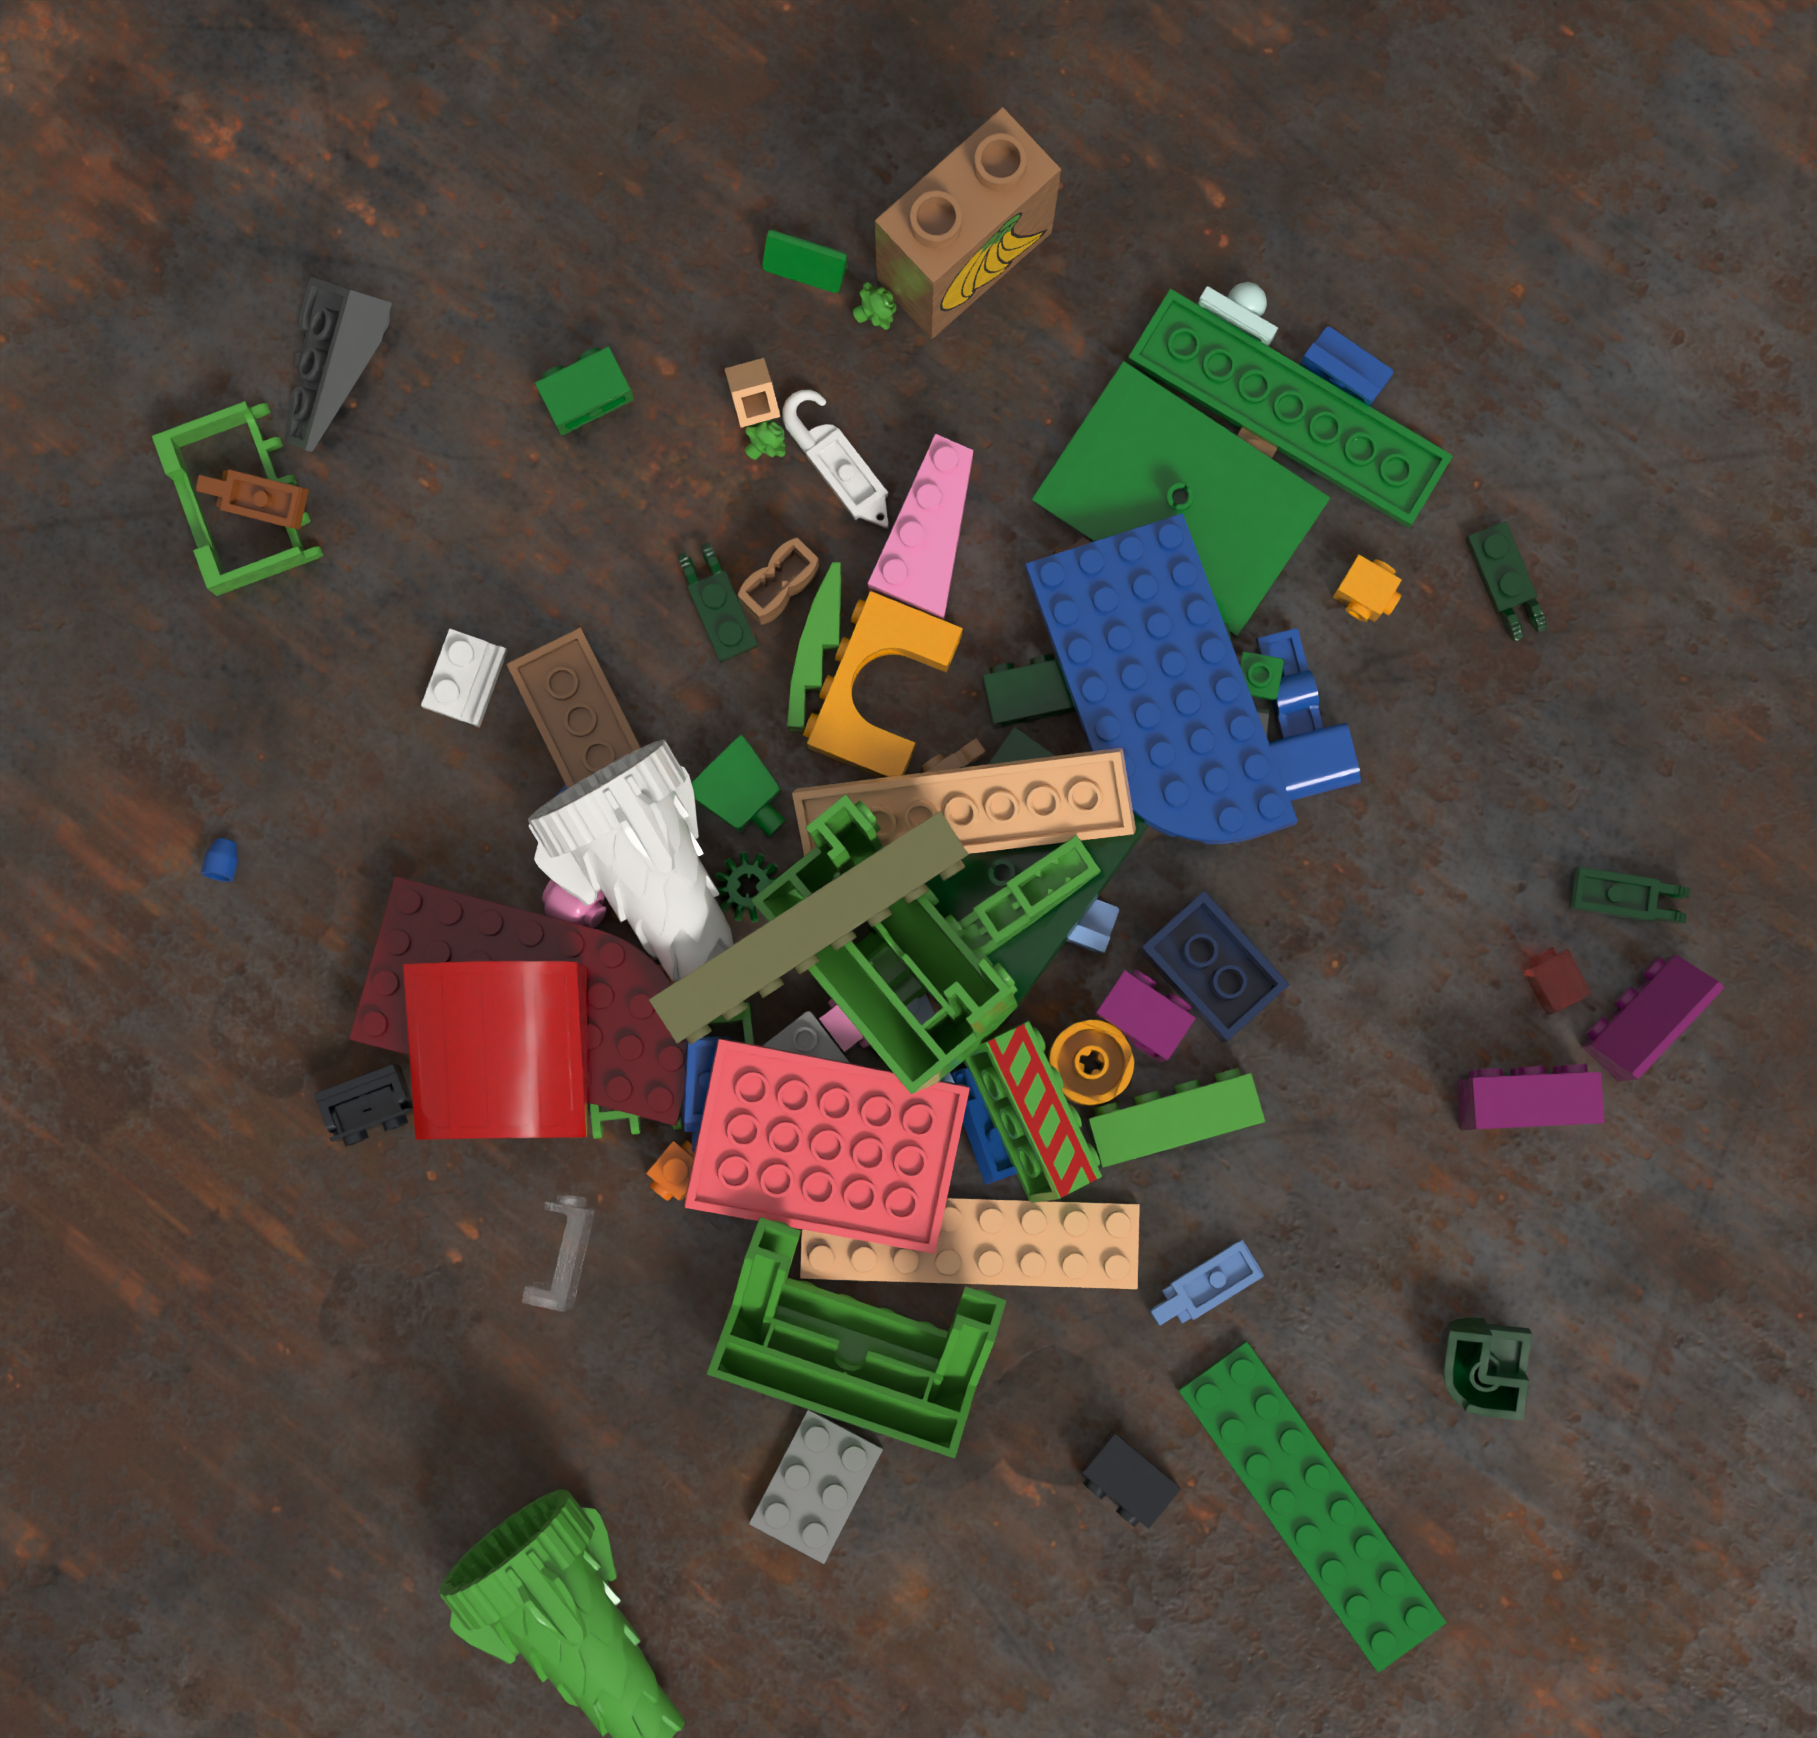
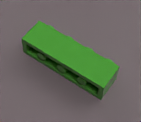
M1239 1068L1214 1074L1217 1083L1200 1087L1199 1080L1197 1079L1175 1085L1176 1094L1160 1098L1158 1090L1134 1097L1136 1105L1128 1108L1119 1109L1118 1102L1093 1108L1095 1117L1086 1120L1095 1151L1100 1160V1168L1264 1123L1265 1119L1252 1074L1249 1073L1241 1076Z

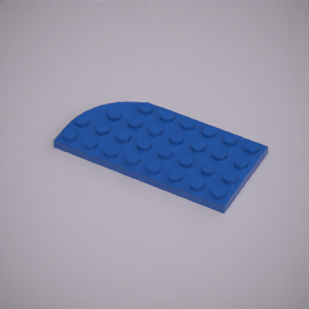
M1183 513L1025 564L1028 580L1090 751L1123 748L1133 813L1143 819L1145 824L1159 832L1172 837L1178 836L1190 840L1203 841V844L1242 842L1296 825L1298 819Z

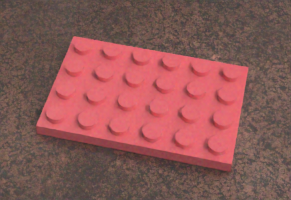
M718 1037L684 1207L759 1221V1218L762 1217L771 1221H781L792 1228L936 1254L970 1087L940 1080L930 1087L911 1094L897 1076L889 1070Z

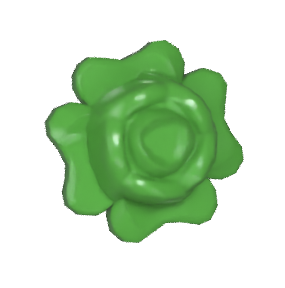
M869 282L863 284V289L860 290L861 305L853 309L854 317L859 323L869 319L874 326H881L887 330L890 328V323L893 322V313L897 307L893 301V295L884 287H874Z
M771 419L746 426L745 432L750 438V443L745 448V452L750 458L757 460L763 453L770 457L776 455L783 457L786 454L784 449L786 444L783 441L785 439L784 430L774 420Z

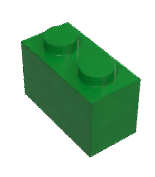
M609 346L602 350L599 347L589 349L578 357V362L566 368L562 365L555 366L545 371L541 375L542 379L535 382L561 436L634 400L631 389Z

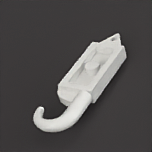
M800 390L793 393L785 401L782 408V420L788 432L855 520L861 518L887 529L888 517L885 498L888 497V492L840 429L834 425L825 424L808 431L797 416L796 410L801 402L812 400L824 406L826 399L813 390ZM883 515L884 519L882 521L877 520V516Z

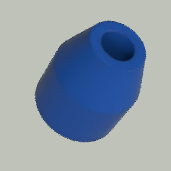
M216 838L205 853L200 874L217 881L233 882L239 862L237 844L231 840Z

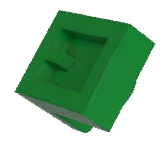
M1243 652L1240 667L1251 697L1269 700L1277 699L1284 664L1282 658Z

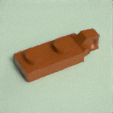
M228 469V471L223 470L222 479L199 475L195 491L218 496L216 506L220 507V510L293 529H300L309 489Z

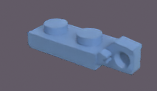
M1240 1239L1170 1282V1285L1162 1290L1167 1299L1148 1311L1159 1326L1175 1316H1178L1181 1323L1189 1319L1194 1320L1265 1275L1243 1239Z

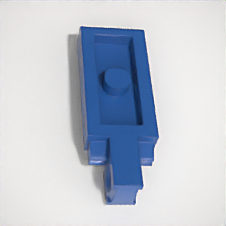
M704 1036L691 1045L686 1039L682 1121L684 1122V1131L692 1132V1151L694 1152L718 1037L730 1040L731 1038L728 1036Z
M964 1068L952 1073L951 1075L955 1083L970 1087L963 1124L984 1184L986 1185L1017 1174L1016 1168L1012 1165L1002 1144L1000 1134L997 1128L994 1127L984 1106V1100L969 1069Z

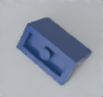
M1331 327L1324 329L1317 341L1313 342L1300 363L1302 367L1368 406L1372 405L1393 375V370Z

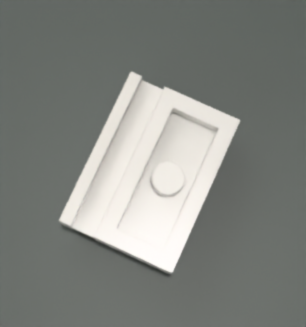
M449 629L421 706L427 710L480 728L508 650Z

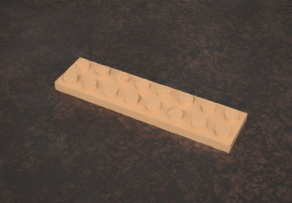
M1123 748L797 788L792 792L804 856L816 847L805 827L845 794L853 804L861 800L875 816L876 822L881 828L876 834L883 847L892 843L939 811H941L968 854L1063 843L1076 835L1080 840L1131 835L1136 831Z
M947 1198L936 1254L802 1229L800 1279L1138 1289L1140 1204L1055 1201L1031 1203L1030 1201Z

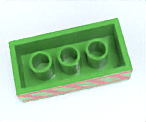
M1028 1021L990 1035L983 1043L979 1044L975 1052L964 1060V1063L984 1100V1106L994 1127L997 1128L1000 1134L1002 1144L1012 1165L1016 1168L1017 1176L1029 1201L1035 1203L1060 1199L1101 1178L1102 1175L1098 1168L1100 1165L1098 1154L1092 1145L1086 1143L1080 1130L1082 1126L1080 1116L1072 1105H1068L1062 1092V1078L1056 1068L1050 1066L1043 1052L1045 1050L1043 1037L1036 1028H1032Z

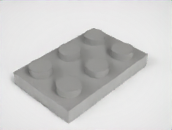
M808 1410L749 1525L824 1564L880 1457L883 1447L817 1412Z

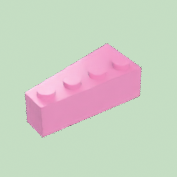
M935 434L870 577L868 593L872 591L945 620L973 461L972 449Z

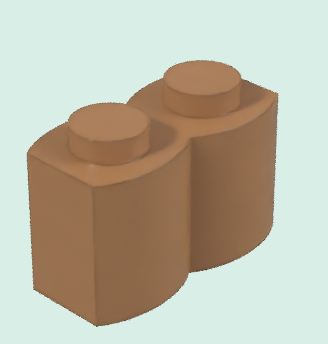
M798 538L785 542L774 552L768 567L757 570L745 580L738 594L741 606L760 625L773 621L784 611L790 596L803 592L813 583L820 568L818 557Z

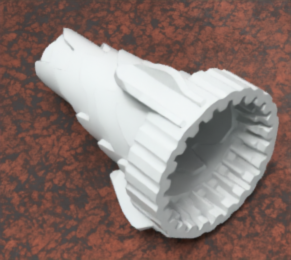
M666 740L648 744L599 769L548 801L528 818L529 828L538 841L534 858L538 867L567 893L579 899L585 906L594 903L597 899L598 891L602 890L620 922L628 920L644 949L653 957L657 956L673 983L734 945L730 926L714 898L719 895V892L699 859V856L704 853L696 841L699 834L694 790L685 767L680 766Z

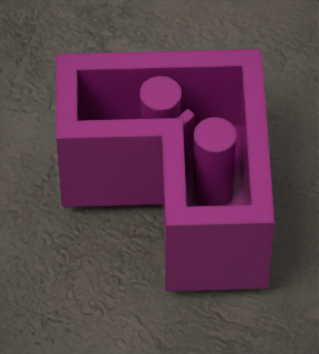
M1135 969L1132 974L1124 970L1094 1015L1104 1022L1115 1026L1127 1037L1128 1042L1158 1062L1168 1061L1196 1019V1017L1188 1013L1191 1005L1173 993L1164 997L1155 991L1153 987L1156 982L1139 970Z

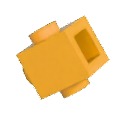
M1358 555L1334 593L1333 598L1347 606L1345 608L1346 612L1354 618L1363 622H1367L1368 619L1375 622L1382 613L1390 616L1402 596V594L1396 591L1402 579L1395 576L1396 571L1385 562L1376 559L1371 562Z

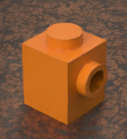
M686 1140L681 1145L678 1141H673L646 1173L653 1179L649 1187L666 1201H669L672 1197L681 1201L686 1196L695 1153L692 1151L691 1142Z

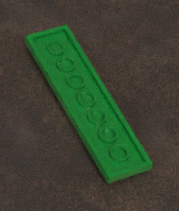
M1172 289L1168 291L1127 362L1240 429L1244 428L1276 447L1277 451L1407 528H1410L1453 457V455Z
M1247 1341L1242 1342L1177 1389L1378 1673L1447 1623Z

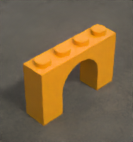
M870 591L866 601L859 599L850 621L856 624L851 639L843 637L839 645L835 660L841 663L835 677L827 675L819 694V698L825 701L819 715L811 714L803 736L809 738L807 742L809 750L875 777L885 778L905 775L915 751L916 743L871 725L858 713L852 700V688L856 676L867 663L885 655L905 656L947 673L962 637L963 628Z

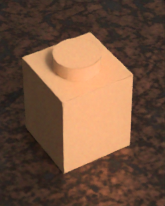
M764 358L724 369L740 427L781 417Z

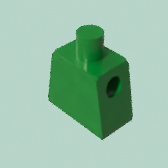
M742 735L737 737L691 782L695 802L740 834L754 822L770 838L787 821L771 805L782 794L781 789Z

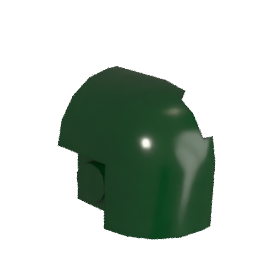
M1468 1317L1456 1319L1449 1323L1443 1363L1444 1386L1450 1397L1462 1406L1465 1412L1484 1417L1524 1420L1529 1379L1526 1373L1532 1339L1531 1330L1523 1327L1487 1324L1485 1318Z

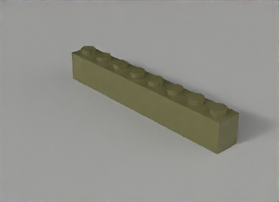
M939 811L649 999L676 1043L686 1038L691 1045L712 1031L708 1023L720 1015H723L727 1022L747 1009L748 1006L744 1000L757 991L764 998L784 985L780 977L791 969L795 968L798 974H801L821 961L816 953L831 944L836 951L855 939L857 936L853 929L865 921L872 928L893 913L889 906L902 897L909 904L929 891L925 883L936 875L940 874L944 881L963 869L965 866L961 859L969 854L941 811Z

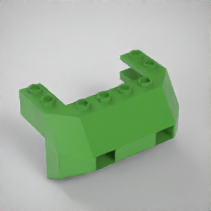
M845 794L805 828L816 847L751 900L768 922L884 848L876 834L881 828L877 824L875 816L861 800L853 804ZM930 889L909 904L902 897L890 905L889 908L893 914L873 926L877 934L871 932L857 945L850 941L836 951L831 944L816 953L821 961L808 969L911 1094L940 1081L975 1052L979 1044L983 1043L1018 1007L1014 997V993L1018 990L1014 986L1015 982L999 963L992 967L993 964L978 946L970 950L961 939L966 932L951 914L946 918L942 917L934 907L939 900ZM928 993L941 1010L921 1025L906 1006L918 997L920 999L924 994Z
M760 1217L745 1256L734 1300L707 1375L951 1458H956L976 1386L995 1342L1007 1300L996 1297L988 1291L975 1290L965 1286L949 1331L939 1329L929 1322H918L906 1318L890 1309L877 1308L859 1302L849 1295H838L818 1288L810 1282L788 1278L801 1231L789 1227L781 1221H771Z

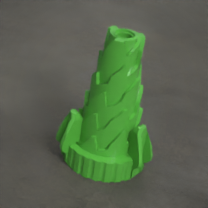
M560 1489L543 1495L506 1518L460 1558L439 1586V1595L452 1610L450 1627L459 1637L470 1645L507 1664L513 1663L520 1652L540 1680L544 1682L546 1679H549L567 1703L580 1707L602 1737L608 1733L612 1738H672L677 1731L683 1728L685 1724L684 1717L656 1681L654 1672L646 1661L642 1650L637 1645L641 1642L639 1635L616 1606L621 1600L608 1584V1581L612 1582L615 1580L617 1572L603 1520L596 1509L580 1507L568 1490Z

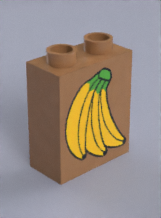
M1002 107L875 220L877 282L891 292L893 299L932 340L1052 233L1061 168Z

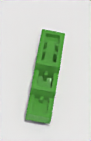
M832 562L813 600L800 638L790 687L787 724L789 732L804 733L806 727V692L821 691L823 686V651L837 652L840 645V562Z
M1076 835L1006 883V887L974 907L972 913L958 921L966 932L961 939L970 950L978 946L985 955H988L1100 873L1101 870Z

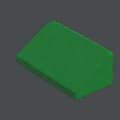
M769 230L762 265L763 270L832 293H838L848 268L847 255L844 252L775 230Z

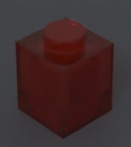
M1551 947L1531 957L1533 966L1523 970L1546 1015L1557 1013L1592 994L1568 949L1556 953L1554 948Z

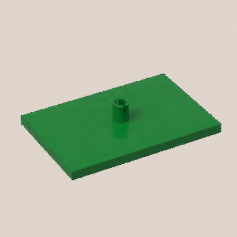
M1124 361L1032 498L1033 502L1092 541H1098L1183 513L1224 624L1228 623L1229 632L1235 636L1239 635L1330 500L1329 496Z

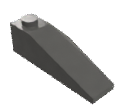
M310 276L299 315L298 330L305 331L303 353H295L294 367L299 368L300 381L299 387L293 390L290 397L286 434L287 443L313 452L380 345L383 333L390 323L392 302Z

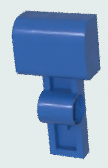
M1298 628L1257 638L1256 644L1260 655L1282 658L1284 661L1278 697L1276 700H1271L1281 739L1271 741L1269 745L1290 801L1359 784L1361 782L1360 769L1347 722L1323 727L1318 708L1319 695L1312 672L1308 669Z

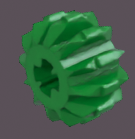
M741 852L740 861L742 866L738 868L728 858L725 861V865L732 872L729 876L722 872H717L715 875L718 881L727 884V887L717 888L719 895L716 897L730 896V898L722 903L720 908L723 912H727L735 905H738L734 913V919L738 922L743 919L745 910H749L752 923L759 921L758 908L751 901L754 897L751 898L748 893H746V897H742L739 894L743 890L740 882L747 877L750 882H752L753 878L758 879L760 882L757 883L756 889L759 894L777 879H768L778 870L776 863L773 862L763 870L761 869L765 859L761 853L757 854L753 865H749L747 853Z

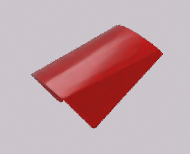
M473 961L403 964L415 1140L587 1137L586 966L578 962Z

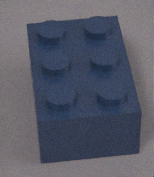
M1205 891L1197 896L1138 950L1175 992L1191 1005V1009L1222 1043L1229 1041L1290 985Z

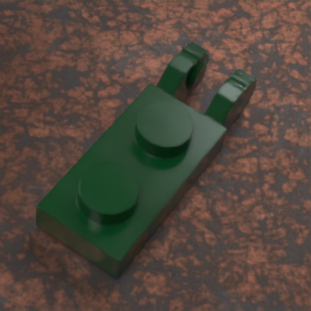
M1505 521L1469 535L1466 538L1467 545L1496 615L1500 614L1511 640L1515 642L1523 637L1522 626L1512 609L1522 604L1536 632L1546 630V619L1540 604L1536 600L1538 596L1507 522Z
M709 542L701 545L703 549L702 555L712 570V576L698 581L694 572V564L686 552L678 555V559L690 584L687 586L717 657L720 663L753 650L758 645L725 570L722 571Z
M1575 867L1568 909L1648 922L1656 920L1685 924L1687 914L1679 910L1658 909L1657 901L1658 895L1669 896L1673 899L1689 898L1690 888L1660 883V879Z

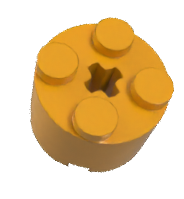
M1099 1020L1080 1021L1064 1029L1053 1041L1047 1058L1050 1066L1056 1068L1062 1078V1092L1065 1098L1073 1103L1087 1106L1102 1104L1117 1097L1129 1084L1134 1070L1133 1053L1125 1036L1115 1026ZM1091 1052L1097 1054L1096 1062L1101 1064L1100 1070L1094 1069L1089 1074L1083 1072L1084 1065L1079 1062L1080 1056L1087 1057Z

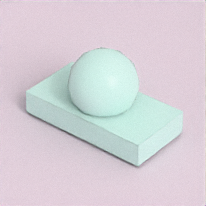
M1251 282L1240 283L1229 291L1227 297L1207 286L1199 299V306L1267 346L1272 342L1278 327L1261 318L1267 307V297L1257 284Z

